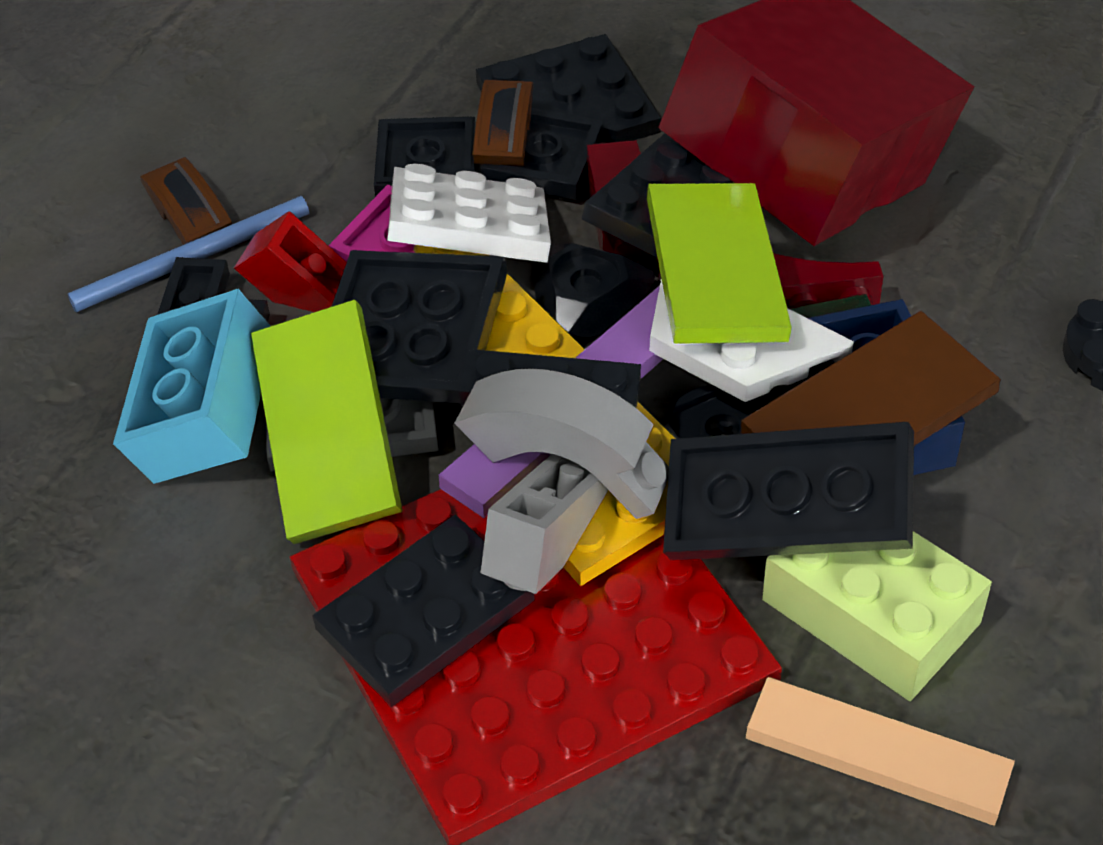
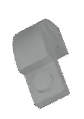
M515 369L488 376L476 381L455 421V425L493 463L521 453L544 452L567 458L591 472L635 519L655 513L668 481L669 466L646 442L654 424L620 396L593 382L573 375L543 369Z

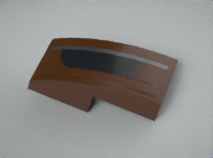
M484 80L472 154L475 164L524 166L527 130H530L533 82Z
M186 157L140 176L143 186L163 220L168 218L183 245L232 225L231 219L214 192Z

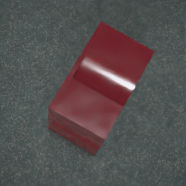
M759 0L697 26L659 129L711 169L721 173L733 182L755 183L761 207L811 245L816 246L853 225L868 210L888 205L925 184L975 86L851 0Z

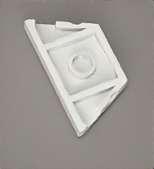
M661 279L651 329L649 351L747 402L769 393L775 386L790 385L808 378L810 367L831 359L836 363L852 353L854 341L787 308L792 325L789 342L673 343Z

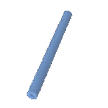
M302 196L294 198L67 293L74 311L79 312L171 273L176 257L204 259L253 238L257 232L288 211L293 213L298 219L309 214L307 203Z

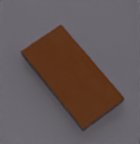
M919 311L742 419L741 433L909 421L914 430L915 446L998 393L1001 379L924 312Z

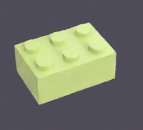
M913 531V549L768 556L766 558L762 600L911 702L981 624L992 581Z

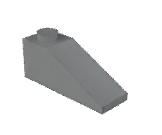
M551 454L489 508L481 574L503 581L505 585L512 589L537 594L564 567L608 489L581 465L567 458Z

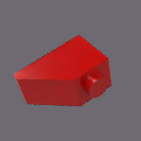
M288 211L255 234L234 269L272 302L317 312L332 306L347 262L293 213Z

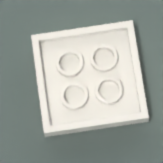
M408 164L405 168L394 167L387 241L547 263L551 241L544 188L536 187V184L532 181L521 178H510L506 180V183L486 180L484 175L472 171H459L456 175L436 173L434 168L423 164Z

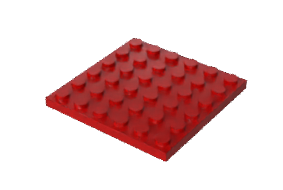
M440 489L402 506L403 512L361 524L289 556L292 570L315 611L318 612L455 514L485 541L488 515L485 518L481 517ZM664 535L582 586L562 568L537 594H534L535 600L392 708L343 658L448 845H460L762 691L767 677L781 681L782 667L701 559L670 560L663 553Z

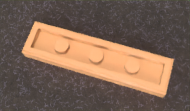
M767 677L746 732V739L993 826L996 824L1015 762L1000 755Z

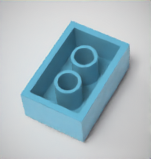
M239 289L150 317L147 320L113 445L153 484L248 457L261 397L251 333L270 327V324Z

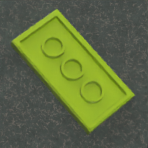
M755 183L648 184L647 203L673 343L789 342L792 325Z
M352 300L252 332L251 336L286 539L293 544H297L403 512L363 311L356 300Z

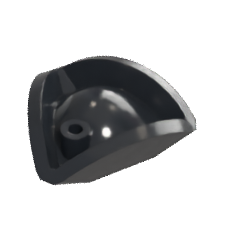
M574 243L551 244L548 262L535 261L534 283L536 302L570 335L579 337H595L604 334L649 295L655 281L654 271L623 255Z

